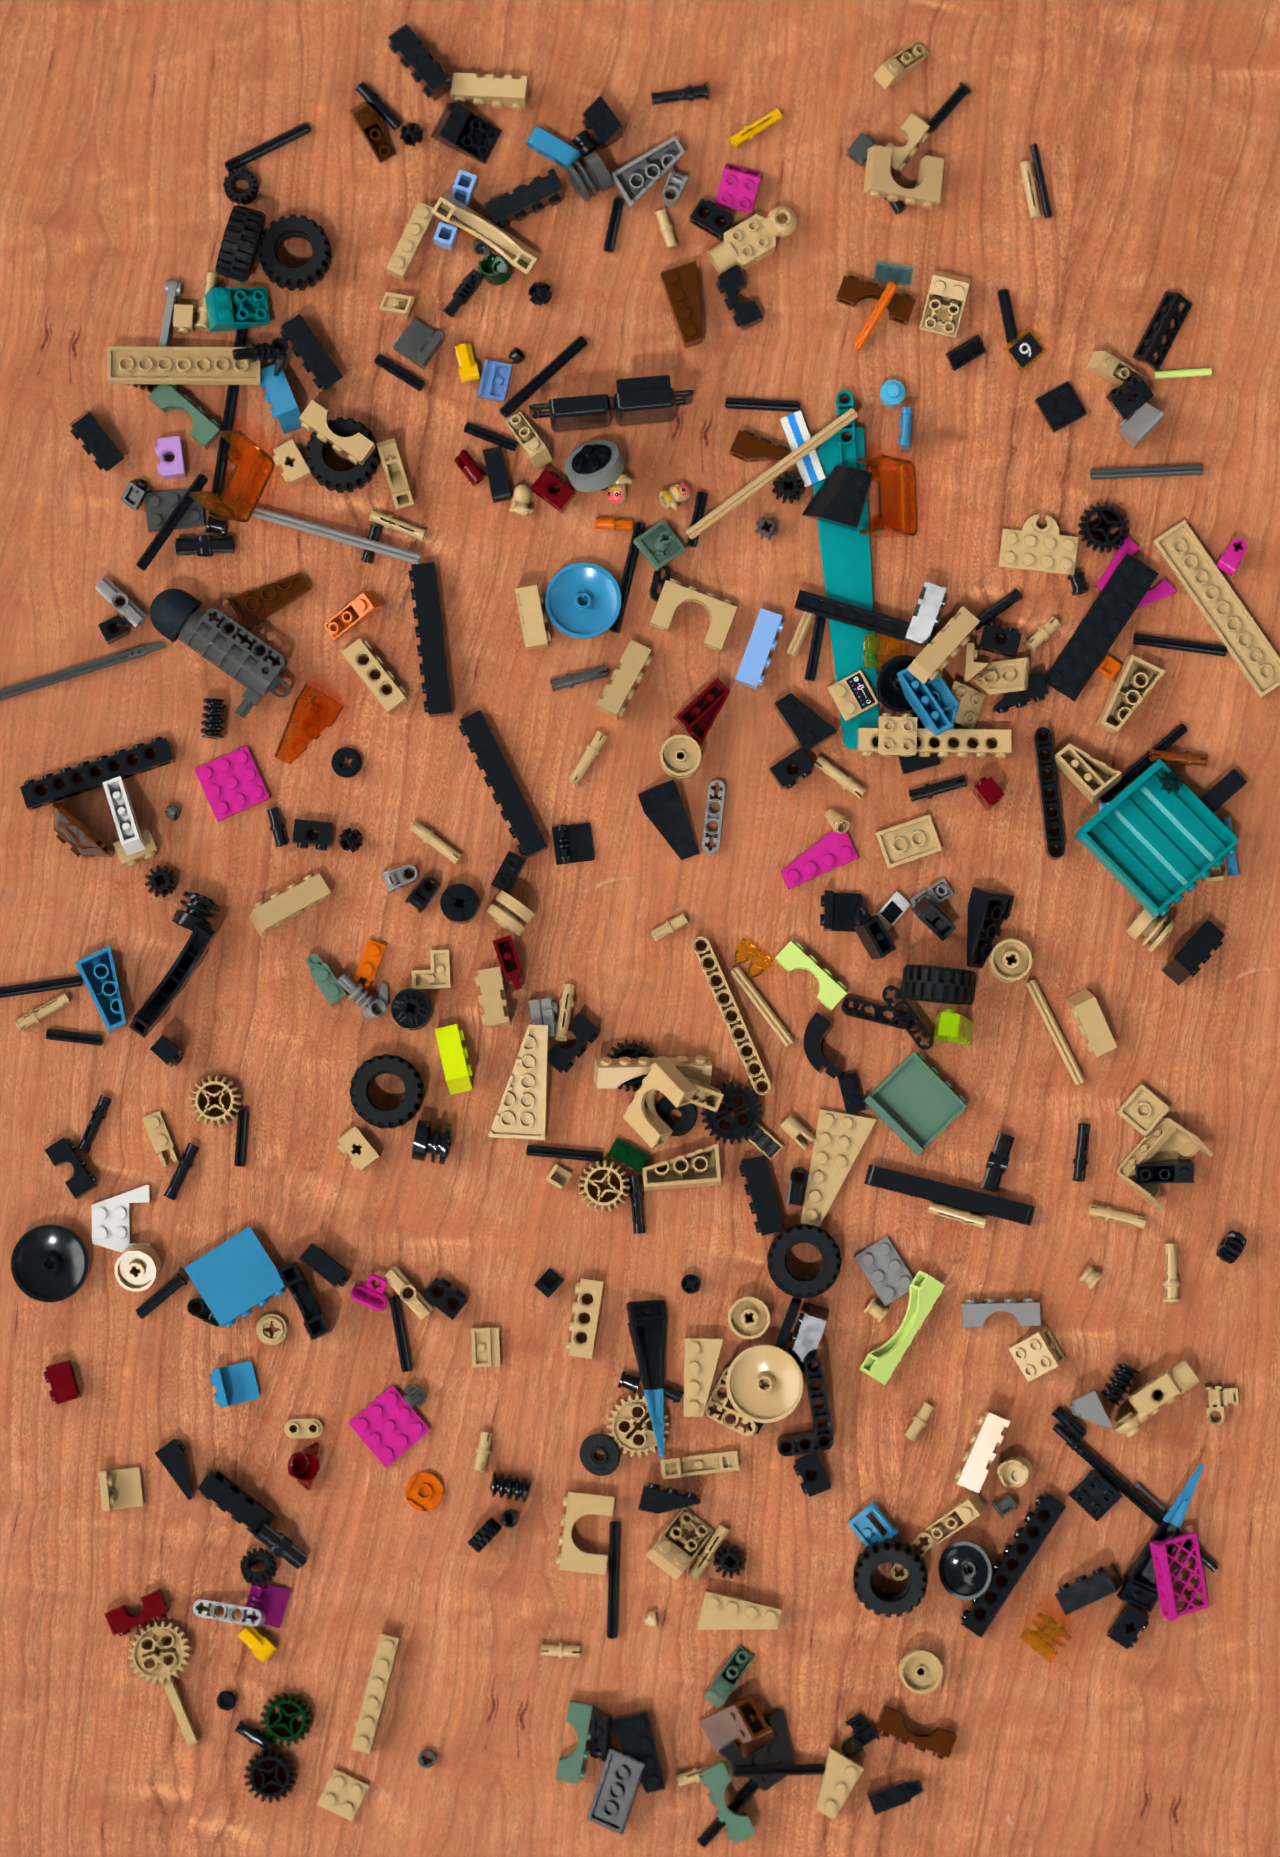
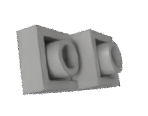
M943 878L909 899L914 907L926 896L937 906L953 896L954 893Z

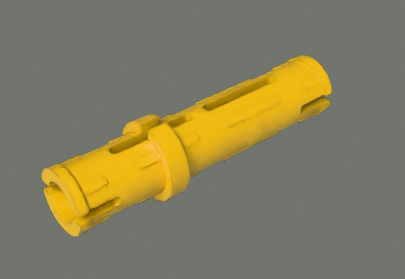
M776 108L749 126L745 125L742 127V130L730 136L729 140L734 147H737L744 141L753 139L754 135L782 119L783 116L779 109Z

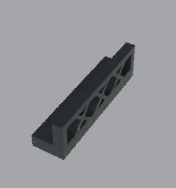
M1165 292L1133 355L1136 361L1146 362L1154 370L1160 369L1192 306L1180 293ZM1180 303H1183L1185 306L1179 313L1178 307ZM1174 319L1175 325L1170 330V322ZM1166 335V343L1162 346L1161 340ZM1157 352L1158 358L1156 362H1153L1152 358Z

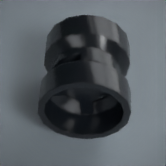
M587 130L579 133L572 140V143L580 148V153L583 157L592 153L598 147V144L591 140Z

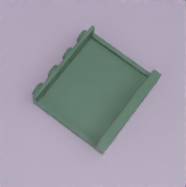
M913 1052L864 1100V1103L916 1156H919L967 1108L965 1104L967 1101L960 1094L956 1095L952 1091V1085L946 1080L943 1082L938 1077L940 1075L933 1066L929 1068L925 1064L926 1059L919 1052L917 1054Z

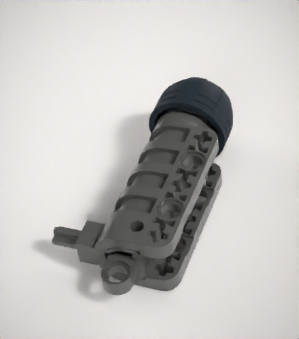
M168 589L154 598L150 607V619L158 632L171 640V642H175L177 639L247 688L242 695L244 700L235 711L236 714L244 719L254 705L257 707L269 691L279 698H285L289 695V684L280 678L287 667V662L276 650L218 609L211 608L205 612L200 608L202 602L183 590ZM217 616V618H219V620L222 621L221 625L215 620H212L211 617ZM233 625L235 627L234 631L227 634V627ZM239 634L246 639L248 638L254 645L251 647L246 642L244 643L238 637ZM259 648H266V652L264 655H257V651ZM272 656L275 660H279L281 664L279 666L275 665L269 658ZM279 684H284L287 687V691L283 695L276 692V687Z

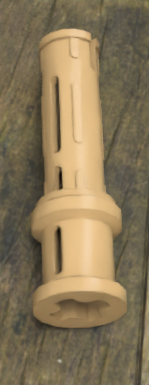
M207 273L202 303L197 309L198 319L197 323L194 324V328L201 331H209L205 295L211 288H216L219 277L216 273Z
M1165 1244L1166 1276L1163 1283L1165 1287V1299H1163V1302L1179 1303L1178 1287L1180 1283L1177 1277V1244Z

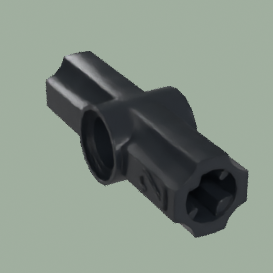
M198 535L196 538H176V555L209 557L214 554L234 553L233 536L213 537L212 535Z
M998 1133L993 1151H991L986 1164L987 1169L981 1188L997 1193L1002 1175L1008 1166L1014 1137Z
M262 1522L255 1528L254 1537L265 1544L278 1558L285 1559L297 1569L303 1567L306 1563L308 1555L295 1546L286 1535L281 1532L278 1533L265 1522Z

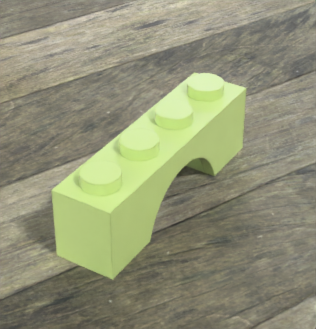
M790 941L775 957V960L788 972L796 969H804L811 972L819 984L817 999L827 1009L832 1011L846 996L847 992L845 990L847 988L840 981L835 982L832 980V974L826 968L821 969L816 965L818 961L813 956L805 955L802 952L804 948L799 943H792Z

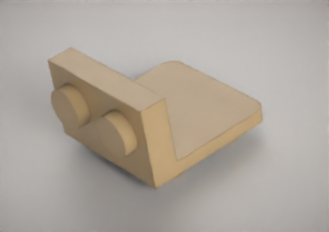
M882 713V716L878 717L877 725L879 726L878 753L880 755L914 756L917 752L918 717H913V714H901V717H894L893 713Z

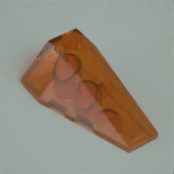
M305 684L294 703L275 757L291 764L307 749V745L314 738L317 740L321 736L320 732L335 722L344 706L323 692Z

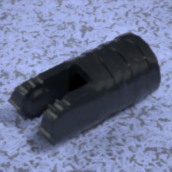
M512 1509L506 1510L501 1516V1524L508 1528L514 1527L519 1521L518 1513ZM508 1513L512 1515V1524H509L506 1520Z

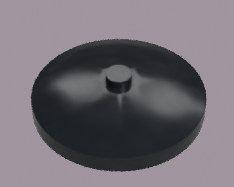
M42 1225L28 1231L17 1242L12 1253L11 1271L17 1286L30 1298L41 1302H59L74 1295L84 1284L89 1272V1255L85 1244L73 1231L58 1225Z

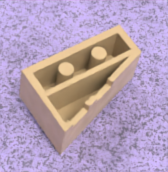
M1070 743L1055 755V765L1092 804L1121 781L1122 772L1116 771L1108 767L1106 763L1099 762L1090 757L1088 753Z

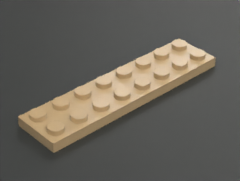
M107 346V384L260 385V361L257 359L256 362L252 363L249 359H233L232 351L234 349L248 347Z

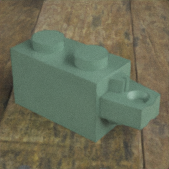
M316 953L306 958L311 970L310 974L329 1004L334 1006L345 999L347 994L338 983L328 964L324 963Z

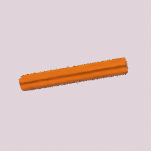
M890 281L856 337L853 343V347L861 350L896 292L898 285Z

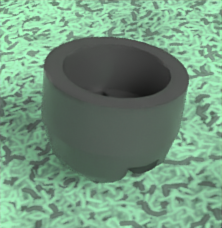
M477 238L473 242V249L476 254L483 255L488 251V244Z
M171 804L167 806L169 810L165 811V814L169 819L176 821L182 809L177 805Z

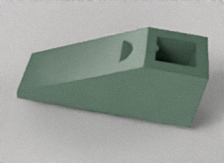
M738 1645L703 1698L717 1708H720L753 1660L754 1655Z

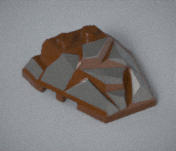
M57 801L52 804L54 830L58 833L56 837L63 844L68 842L72 846L70 850L78 857L82 855L85 858L96 855L99 857H112L114 855L113 851Z

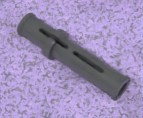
M603 665L571 675L568 673L564 677L550 679L551 685L559 683L558 685L551 686L552 691L554 692L566 687L573 688L577 684L608 677L607 672L599 673L607 670L606 666Z

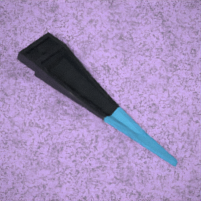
M665 1300L628 1302L626 1304L629 1318L628 1327L659 1456L662 1458L664 1456L663 1405L667 1329Z
M1199 1464L1124 1577L1125 1581L1117 1594L1119 1599L1148 1612L1152 1611L1159 1597L1149 1542L1155 1540L1163 1541L1178 1536L1204 1464ZM1174 1544L1166 1545L1167 1553L1172 1555Z

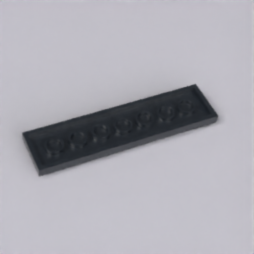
M1126 553L1044 678L1046 684L1075 702L1159 573Z

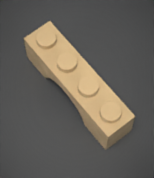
M418 201L386 267L388 275L405 282L413 265L418 247L436 218V215L431 213L432 207Z
M312 400L299 417L302 423L301 427L308 432L312 430L317 433L316 437L324 443L326 441L331 443L332 448L340 454L344 452L348 455L347 459L353 464L359 463L363 465L375 449V444L360 433L350 437H340L334 434L328 427V410Z

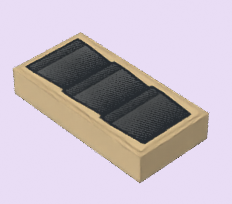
M757 1123L756 1125L760 1129L752 1130L755 1136L747 1135L749 1142L771 1161L783 1146Z

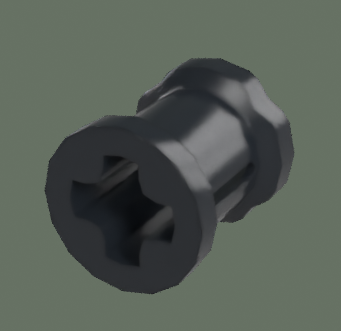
M209 516L206 533L214 532L225 536L228 520H217Z
M1084 572L1067 577L1073 588L1072 596L1089 591L1084 583Z
M623 1371L618 1388L624 1387L636 1394L641 1377L636 1378L627 1375Z

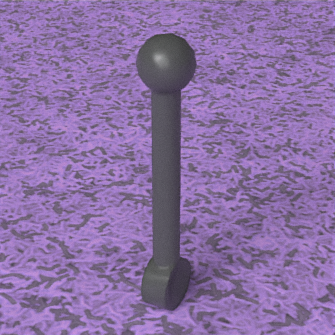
M1141 1482L1135 1483V1488L1140 1489L1162 1511L1165 1512L1167 1510L1145 1488L1142 1487Z

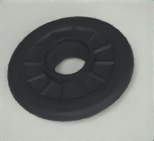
M664 1097L656 1106V1112L659 1117L673 1130L670 1136L684 1135L696 1123L697 1111L692 1103L676 1108L667 1097ZM672 1110H679L681 1112L679 1120L671 1119L670 1113Z
M594 1434L583 1441L580 1447V1459L583 1466L590 1473L605 1476L612 1473L618 1467L620 1451L615 1441L609 1436ZM596 1450H601L604 1453L603 1460L596 1457Z

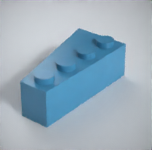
M111 946L75 962L108 1034L126 1026Z

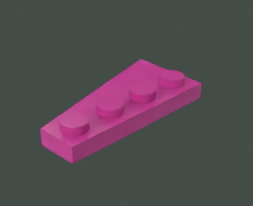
M831 831L780 873L789 890L856 860L858 856L847 832L839 834Z

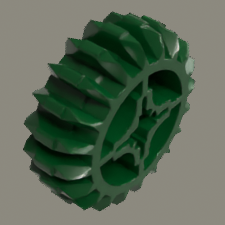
M285 1692L282 1693V1699L276 1694L274 1696L276 1702L269 1699L268 1703L271 1707L264 1705L263 1709L267 1713L261 1712L260 1716L266 1717V1720H261L260 1724L267 1725L262 1731L269 1730L270 1733L266 1737L270 1738L273 1735L272 1743L280 1739V1746H283L284 1740H287V1746H291V1739H293L295 1744H298L299 1740L297 1737L299 1736L300 1739L304 1740L305 1736L302 1732L309 1734L310 1730L306 1726H312L313 1724L307 1721V1719L313 1718V1715L306 1714V1712L311 1710V1707L304 1709L303 1706L307 1701L304 1700L300 1704L298 1701L301 1696L298 1695L294 1700L293 1693H290L289 1698H286ZM283 1704H292L299 1710L289 1712ZM277 1706L280 1717L271 1723L272 1711ZM283 1714L286 1715V1717H291L295 1715L289 1721L290 1724H288L287 1722L278 1723L284 1718L282 1716ZM302 1716L301 1728L295 1732L293 1722L296 1718ZM285 1727L290 1735L280 1734L274 1728Z

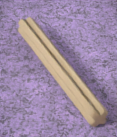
M738 966L732 969L731 975L783 1044L786 1047L790 1046L794 1039Z

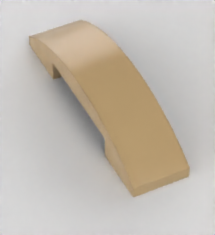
M737 1451L660 1460L662 1480L739 1470Z

